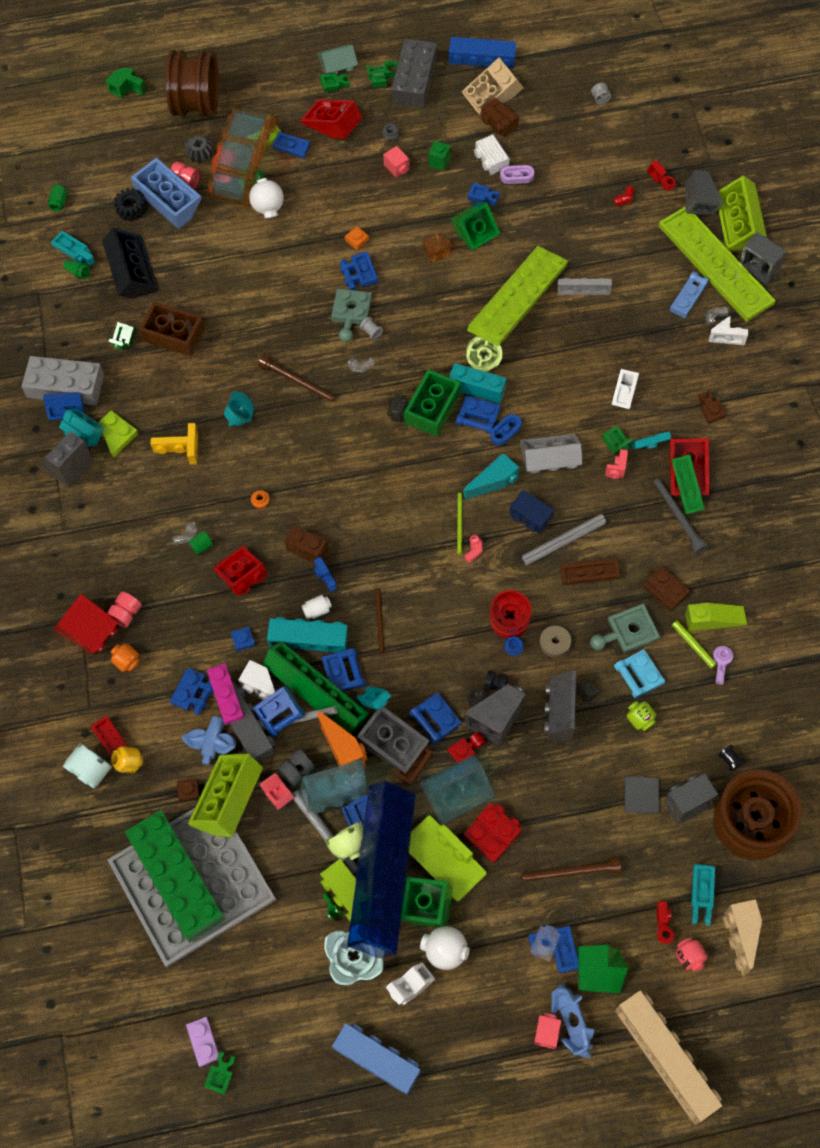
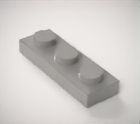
M558 279L557 295H610L612 279Z

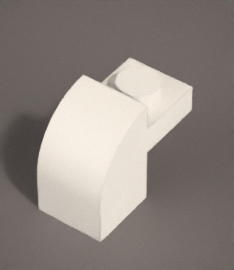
M420 963L413 966L401 978L392 981L386 988L393 1000L399 1005H405L424 991L435 978L426 966Z

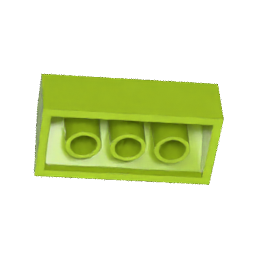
M741 176L718 191L723 201V205L718 210L725 245L729 251L743 250L744 245L757 232L767 237L754 182L745 176Z
M250 754L219 755L188 824L216 837H233L263 767Z

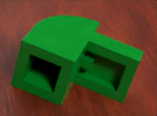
M131 68L118 69L106 80L109 93L119 98H123L129 90L141 96H144L147 92L144 80L136 77L134 69Z

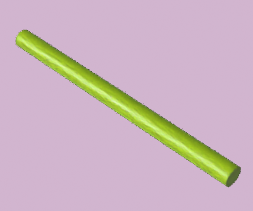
M458 493L457 506L458 554H462V493Z

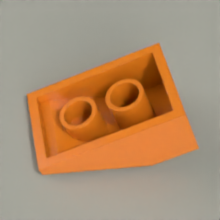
M318 712L317 717L320 727L344 778L366 768L365 761L368 759L363 744H358L355 737L323 713Z

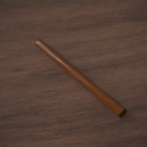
M376 589L379 652L384 653L380 589Z

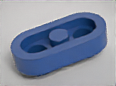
M510 414L500 421L491 430V442L498 446L506 444L520 431L522 424L520 417Z

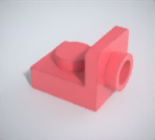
M621 449L620 455L615 456L614 465L607 464L605 476H609L612 479L624 478L628 450Z

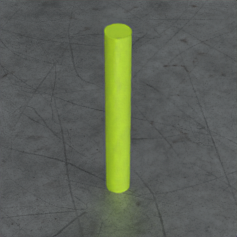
M678 620L672 624L675 630L711 669L717 665Z

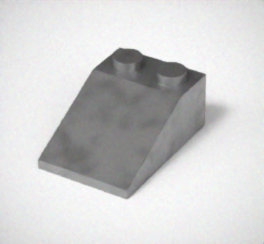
M385 707L376 710L356 737L359 744L362 743L365 749L405 774L429 742L428 739Z

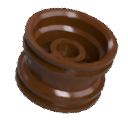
M170 50L166 63V96L168 108L172 116H178L179 114L184 117L188 111H199L202 117H207L208 115L210 117L216 116L219 100V69L214 51H209L208 54L206 51H200L198 57H190L186 55L184 50H179L178 53L176 50Z
M759 769L745 771L728 783L716 804L713 814L715 832L720 842L733 854L749 860L767 859L782 850L797 831L802 818V805L794 787L777 773ZM755 792L758 797L751 798L750 793ZM770 801H774L777 807L773 808ZM738 803L741 809H734L733 804ZM753 815L758 816L757 821L752 819ZM773 821H778L780 827L774 828ZM742 823L744 829L739 831L736 828V824ZM757 832H760L762 834V840H758L756 838Z

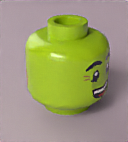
M636 701L628 707L630 711L627 713V719L636 730L642 729L645 731L656 722L657 714L648 702L643 701L639 704Z

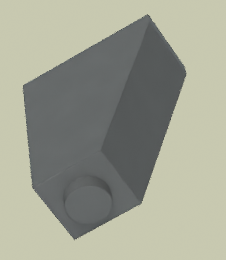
M695 170L686 181V213L714 215L723 205V201L709 171Z

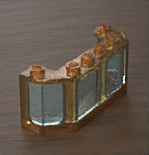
M241 105L233 108L232 113L227 117V127L222 130V140L217 144V154L212 158L211 165L213 167L211 179L208 182L210 197L250 207L249 194L251 188L254 186V181L271 133L276 132L279 125L277 114H267L243 108Z

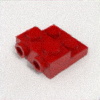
M241 546L213 568L215 573L237 597L248 593L252 585L256 582H262L265 579V575L268 574L263 564L244 546Z
M490 803L480 813L477 820L466 830L463 837L494 864L521 835L522 830L519 828L521 824L515 818L509 819L504 815L506 811L499 804L494 806Z

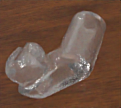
M728 307L711 308L705 313V322L714 323L716 316H728Z
M371 357L363 363L357 362L355 358H351L348 361V368L351 371L363 373L376 364Z

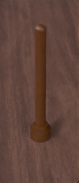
M264 354L260 358L258 367L261 369H271L330 402L335 401L334 395L275 364L268 355Z
M611 857L610 860H606V863L523 873L521 880L526 882L602 871L620 874L621 865L619 857Z

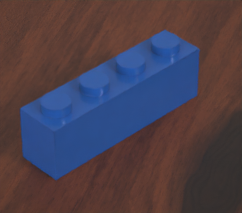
M451 37L449 64L489 67L495 60L500 58L508 68L514 69L516 42Z

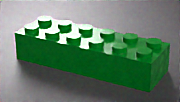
M161 810L125 831L126 836L189 943L226 920Z

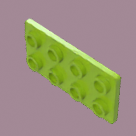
M430 815L401 841V845L435 880L446 881L453 887L452 898L456 902H459L486 876V871L473 859V853L444 824L440 826Z

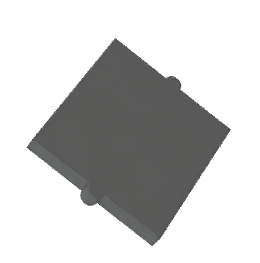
M642 775L640 777H625V812L640 813V815L644 813L659 814V778H647Z

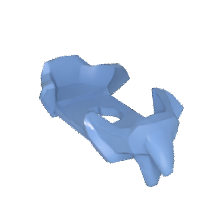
M561 983L551 993V1013L555 1014L558 1009L560 1010L570 1036V1040L563 1038L561 1041L573 1055L590 1058L591 1054L588 1051L593 1048V1045L590 1044V1039L593 1038L594 1029L587 1028L578 1004L582 997L573 995V991L565 988V984ZM572 1012L579 1019V1024L576 1027L570 1023Z

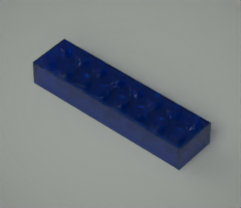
M386 780L370 785L368 790L363 838L361 841L347 947L379 959L397 955L416 794Z

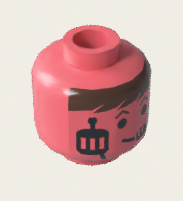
M688 938L677 945L676 957L683 969L697 972L705 967L704 963L708 955L700 941Z

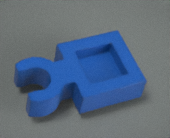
M473 183L468 194V200L476 203L487 201L490 205L496 206L497 200L493 198L499 199L500 193L498 191L489 192L490 187Z
M322 558L315 559V568L313 570L317 578H322L330 592L336 590V582L330 575Z

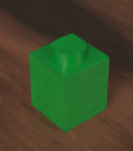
M434 141L428 153L429 167L445 171L451 159V146Z

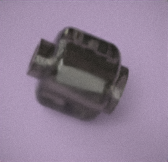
M396 394L395 397L388 400L387 415L391 421L404 422V411L410 400L406 399L405 395Z

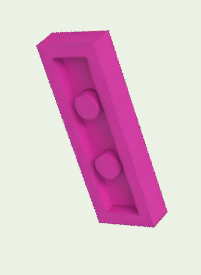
M226 664L207 669L224 724L228 725L244 719Z

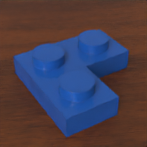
M570 926L528 935L533 957L554 953L558 974L578 970V958Z

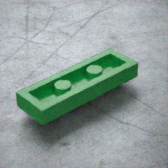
M686 455L671 459L685 514L704 510L691 456Z

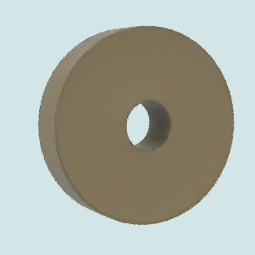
M550 626L542 632L540 648L546 655L557 658L564 656L570 649L571 636L565 628ZM556 639L559 643L554 644L552 640Z

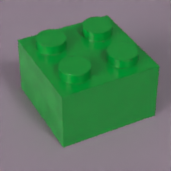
M407 877L400 919L409 925L432 928L447 926L453 887L446 881Z

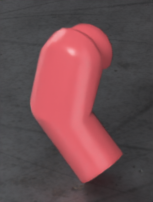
M478 535L470 537L471 550L464 555L468 563H471L483 551V542Z

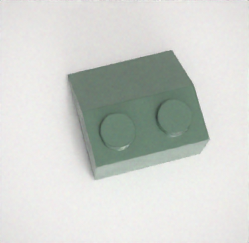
M347 44L317 53L322 69L326 74H339L338 70L342 69L345 72L354 69V66L358 65L353 45Z

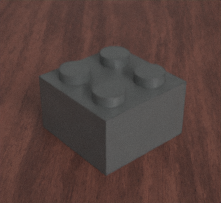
M757 232L744 245L740 263L753 277L768 285L780 272L786 251L781 246L770 241L766 236Z
M696 774L687 780L688 783L682 786L677 784L670 788L664 804L676 824L711 807L715 802L718 793L706 774L701 776Z

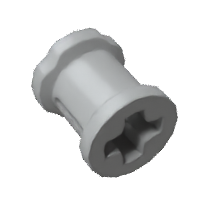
M371 317L365 318L360 324V329L367 332L371 340H376L383 332V328L377 326Z

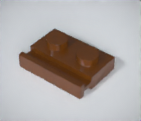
M663 566L654 572L642 585L645 590L670 612L690 594V590Z

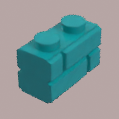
M76 408L66 410L59 428L65 432V435L70 431L85 442L87 448L96 446L104 427Z

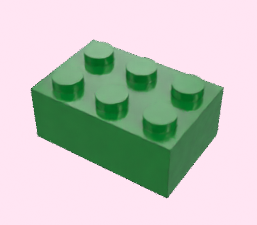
M428 369L404 411L405 424L438 437L461 395V382Z

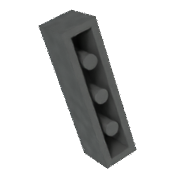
M232 683L244 719L230 723V726L246 753L250 754L259 763L275 753L273 749L275 743L270 735L266 736L263 730H265V727L260 719H255L253 714L256 712L251 703L246 704L244 700L246 695L242 688H237Z

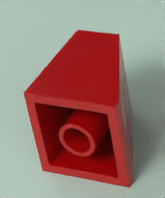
M80 594L53 630L93 655L96 651L98 653L102 651L106 645L104 643L105 639L108 636L112 638L118 630L115 626L119 622Z

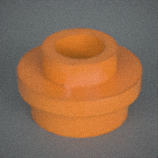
M259 490L252 494L251 503L254 507L262 509L269 504L270 498L267 492Z

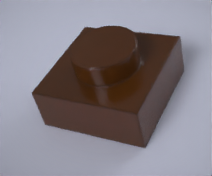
M197 777L177 781L179 802L200 798Z

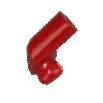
M627 186L624 194L614 198V204L616 206L630 204L634 188Z

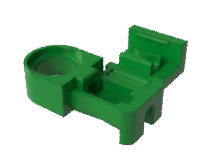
M384 61L383 66L369 67V63L367 64L368 79L372 82V88L387 87L386 79L394 78L396 71L388 69L391 67L397 68V61Z

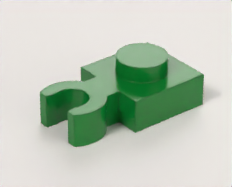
M336 73L322 74L319 77L323 92L338 91L340 86L343 88L350 86V81H344L347 80L348 74H341L337 77Z
M222 1051L217 1055V1067L210 1066L203 1087L225 1094L232 1076V1072L227 1071V1068L234 1063L235 1057L231 1055L227 1062H223L224 1052Z

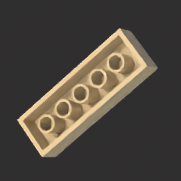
M640 990L621 1003L615 1012L690 1120L696 1125L722 1107L720 1103L722 1099L715 1089L711 1090L706 1083L708 1080L705 1074L700 1069L697 1070L692 1064L694 1060L687 1050H682L678 1044L680 1040L675 1032H670L665 1026L667 1022L660 1012H655L652 1007L653 1002L651 998Z

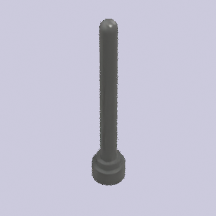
M656 478L654 484L691 539V548L696 555L703 553L708 549V544L704 539L697 536L661 479Z

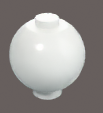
M263 178L257 180V184L251 188L249 200L253 209L258 213L264 214L265 219L278 216L277 211L283 204L284 195L277 183Z
M450 926L439 927L433 930L431 934L425 933L422 937L420 949L426 951L427 959L438 969H454L468 958L469 947H467V941L464 935L456 928Z

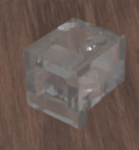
M545 925V927L540 926L530 954L550 962L560 937L557 929L549 925ZM546 939L550 942V945L543 946L542 941Z

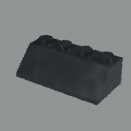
M112 228L103 238L102 243L118 295L134 299L157 292L158 287L142 236Z

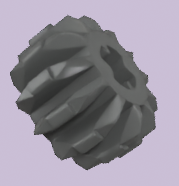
M200 134L199 137H196L194 135L193 139L188 138V142L185 143V152L191 162L196 160L197 164L200 161L205 163V159H211L214 150L213 143L209 140L208 136L203 137Z

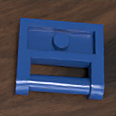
M465 396L460 413L457 416L456 425L462 426L463 424L484 430L490 434L497 420L500 405ZM465 416L488 422V424L465 418Z
M354 648L322 657L328 680L342 692L366 686V681L362 678L356 659L357 652ZM346 658L349 659L355 679L350 682L343 659Z
M287 686L280 688L254 707L255 712L272 737L277 736L282 729L296 719H301L305 716L304 710L297 704ZM288 708L291 709L293 713L277 724H273L272 720Z
M438 692L409 712L411 717L415 718L430 736L429 740L433 744H436L462 725V722ZM424 711L428 713L441 731L436 733L422 715Z

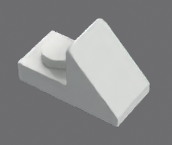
M729 316L711 329L709 342L745 345L748 329L730 328Z
M625 369L620 370L612 405L630 409L639 373Z

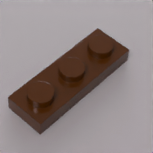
M617 558L560 565L559 568L562 586L620 579Z

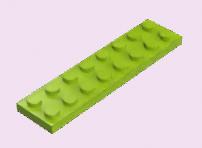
M686 206L659 222V228L705 277L709 278V282L746 322L775 304L776 300L695 214L686 213Z
M537 246L468 325L467 331L499 347L565 269L568 260Z

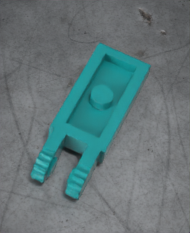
M367 686L364 689L366 693L358 695L356 700L364 707L377 710L387 704V700L391 695L384 689Z
M693 865L692 924H697L699 917L698 908H705L704 922L705 925L710 926L714 903L715 866Z

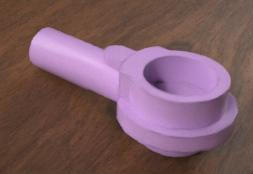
M726 646L717 647L713 653V658L718 666L716 684L719 685L724 684L725 668L733 659V652Z

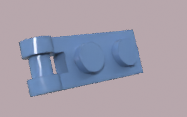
M693 271L671 305L670 311L686 318L706 288L709 278L700 277L698 273Z

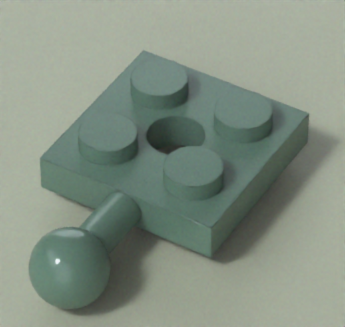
M337 289L331 321L345 323L344 328L339 332V338L342 342H349L353 338L351 331L352 323L361 324L368 317L372 292ZM349 305H355V306H356V307L353 308V309H349V308H348Z
M641 604L608 617L607 620L613 632L605 636L594 635L590 640V645L595 650H601L605 647L606 643L617 639L623 653H627L660 640V636L645 605ZM630 625H636L638 626L639 631L633 633L628 629V627Z

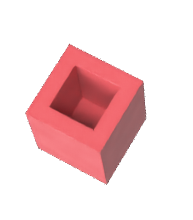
M397 146L383 154L384 166L396 178L410 170L409 158Z
M544 1013V1016H539L534 1045L556 1049L561 1020H558L556 1015Z

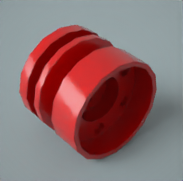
M507 590L497 594L492 600L489 616L490 626L497 635L508 639L509 637H519L528 629L532 612L528 598L521 592ZM507 615L509 617L513 616V620L511 618L506 619Z

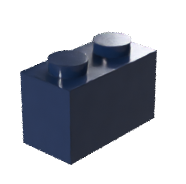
M522 490L510 505L509 515L513 520L525 524L530 531L541 534L553 519L554 509Z

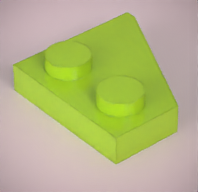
M110 411L98 422L104 427L102 433L112 457H115L138 435V431L113 411Z

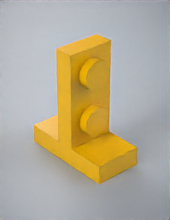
M188 423V436L151 438L153 452L158 454L187 452L190 465L197 464L198 430L196 423Z

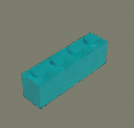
M270 618L267 635L269 647H273L282 641L290 649L337 653L347 648L348 626L342 622H333L332 624L321 620L308 622L304 619Z

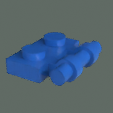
M368 251L351 256L352 262L347 263L345 259L340 261L341 273L344 274L346 286L350 290H356L355 284L359 282L362 288L378 283ZM355 270L356 275H351V271Z
M187 667L169 701L170 704L189 711L191 705H194L193 713L200 715L202 709H205L208 704L207 700L210 694L214 692L210 679L208 683H204L206 678L204 674ZM199 690H203L200 698H196Z

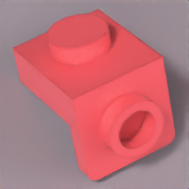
M276 773L260 784L265 795L277 810L294 799L292 793Z

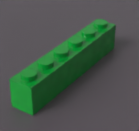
M282 641L269 648L263 666L315 710L336 706L338 713L327 717L352 736L362 730L369 716L367 711Z

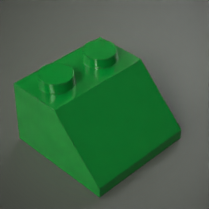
M477 202L450 218L456 233L472 251L501 234L487 202Z

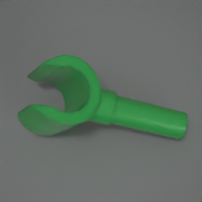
M324 893L322 896L328 905L327 915L334 921H337L335 919L336 914L338 913L343 917L344 913L331 902L328 894Z

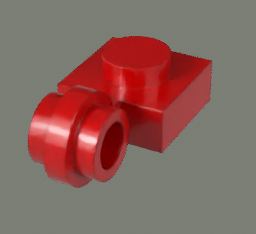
M657 160L650 164L647 172L657 184L661 182L664 190H673L676 186V181L673 177L665 176L667 172L664 166Z
M476 732L469 738L471 741L469 744L462 738L447 749L459 767L475 756L473 747L478 749L486 743L483 734Z
M667 901L658 902L656 905L657 939L661 944L667 945L674 939L673 930L667 927L668 921H671V908H667ZM662 933H667L669 938H663Z

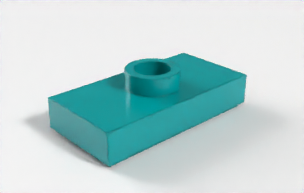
M662 432L632 441L630 443L631 449L645 446L647 449L657 447L658 442L671 439L670 432Z

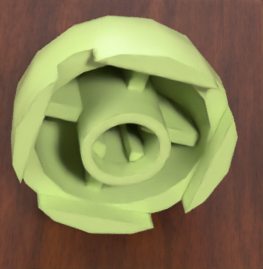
M479 336L472 338L466 347L468 363L474 369L484 372L490 371V369L497 367L502 359L503 351L501 346L498 347Z
M362 821L341 830L335 837H329L325 840V843L336 857L342 859L350 857L353 860L362 855L361 850L367 843V832Z

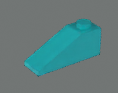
M504 453L501 454L464 488V498L470 499L506 488L510 483H515L519 478V466Z

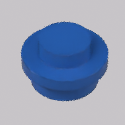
M509 637L505 641L504 649L509 655L517 656L522 653L524 643L518 637Z

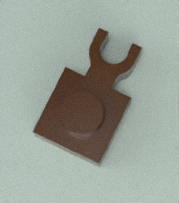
M710 390L706 394L708 398H703L702 394L698 395L700 403L703 404L701 411L708 424L726 417V413L719 400H712Z

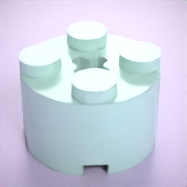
M82 743L78 744L63 765L65 769L78 776V779L93 789L99 785L112 768L109 763Z

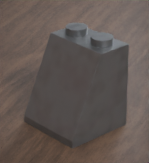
M70 431L44 458L42 469L70 488L94 461L85 442Z
M507 684L466 712V727L483 734L485 738L500 746L523 710L526 694L521 688L517 686L512 687Z

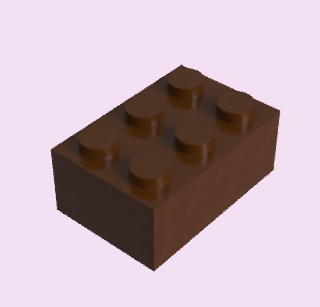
M153 301L139 328V332L143 342L192 356L205 330L202 316Z

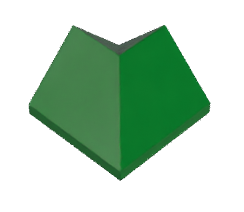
M610 945L579 946L578 991L620 994L628 970L620 951Z

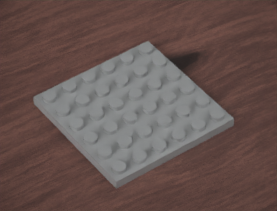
M195 808L169 824L226 920L190 943L181 932L133 846L131 845L107 859L166 968L277 901L236 831L233 837H216L188 824Z

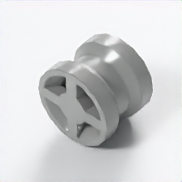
M598 83L591 89L597 104H605L611 99V94L605 83Z

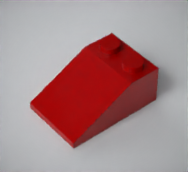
M318 99L300 122L331 138L345 139L349 136L352 129L358 125L362 115L355 101Z
M709 438L669 439L671 495H680L671 459L686 455L691 456L700 494L709 495Z

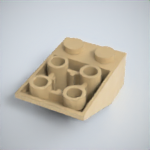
M498 58L472 81L462 93L480 115L481 108L493 98L498 99L503 104L511 100L524 87L504 62Z
M756 899L730 905L724 913L725 916H723L724 926L726 929H729L731 936L729 937L730 947L732 950H735L737 956L735 958L736 968L738 971H741L742 976H746L753 969L762 924Z

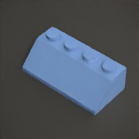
M155 158L131 177L135 191L137 189L140 190L145 200L178 229L192 219L202 199L196 191L158 158Z

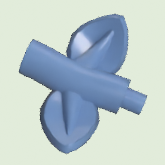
M212 717L207 731L194 729L182 736V740L189 747L196 750L202 749L201 756H203L202 764L204 765L210 764L211 759L215 758L216 752L226 754L236 746V740L230 733H221L224 721L220 717Z

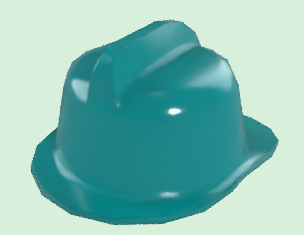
M240 391L232 392L224 410L228 426L235 425L239 427L245 423H250L254 412L253 403L244 393Z

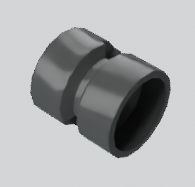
M297 749L289 756V761L284 760L277 767L279 773L293 787L302 780V775L307 776L315 769L313 763L300 749Z

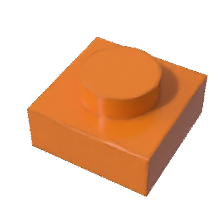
M357 226L344 236L345 241L356 250L369 240V235Z

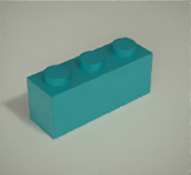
M454 363L449 378L461 382V393L501 404L506 390L507 378Z

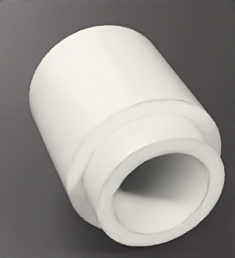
M323 595L308 600L302 605L307 620L329 613V608L332 607L328 597L324 598Z

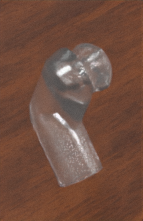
M187 523L183 534L173 536L174 545L188 543L196 535L197 527H195V523Z

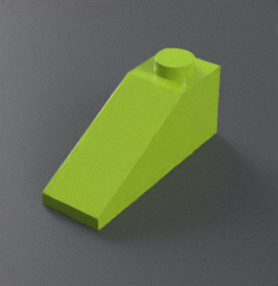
M715 603L688 605L685 613L688 632L747 625L743 606Z

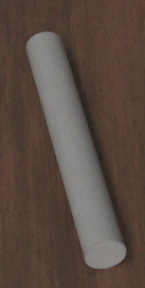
M336 706L306 712L303 718L296 719L291 724L318 718V712L323 713L325 716L337 714L338 709Z

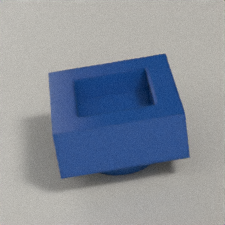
M249 626L230 632L237 652L255 646Z

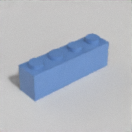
M345 1023L332 1048L408 1096L421 1073V1070L417 1068L419 1064L410 1058H407V1060L399 1057L400 1052L391 1046L388 1049L381 1046L382 1041L375 1036H365L362 1034L363 1029L354 1023L351 1026Z

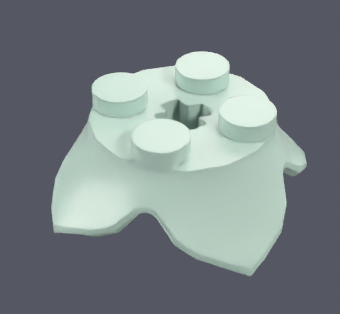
M358 925L349 932L342 930L334 931L326 936L325 953L330 959V975L337 984L350 985L358 980H370L382 972L383 959L377 951L378 937L371 925ZM357 951V956L360 958L353 961L349 960L350 956L348 954Z

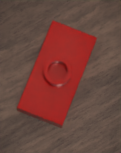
M107 715L90 726L110 757H112L113 752L121 746L128 747Z

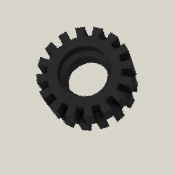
M126 188L125 192L121 190V194H116L117 197L114 198V205L117 214L126 221L128 218L129 221H132V218H134L136 221L138 216L142 218V214L146 213L147 204L140 190L137 189L135 191V188H132L130 191L129 188ZM129 202H136V205L133 207H124Z

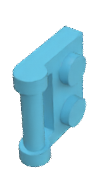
M644 649L614 665L616 671L621 673L632 690L634 699H638L665 684V680ZM630 666L643 685L642 688L638 687L626 667Z

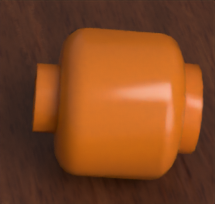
M128 643L121 646L117 644L111 651L113 654L111 662L122 672H131L140 662V654Z

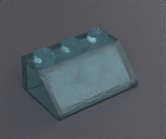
M474 755L420 782L424 794L441 825L495 798L484 768Z
M362 760L302 777L300 793L307 813H319L330 806L339 807L346 801H355L366 795L367 785Z

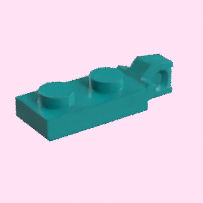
M61 231L50 242L54 248L77 262L84 261L90 266L96 262L85 244L64 231Z

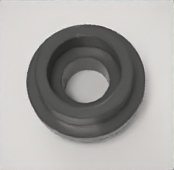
M387 124L382 131L383 137L387 140H395L399 136V129L394 124Z

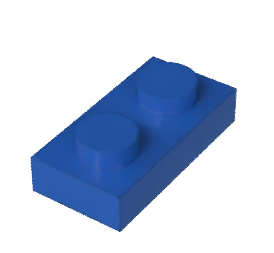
M278 132L273 143V149L305 159L310 147V141L282 132Z

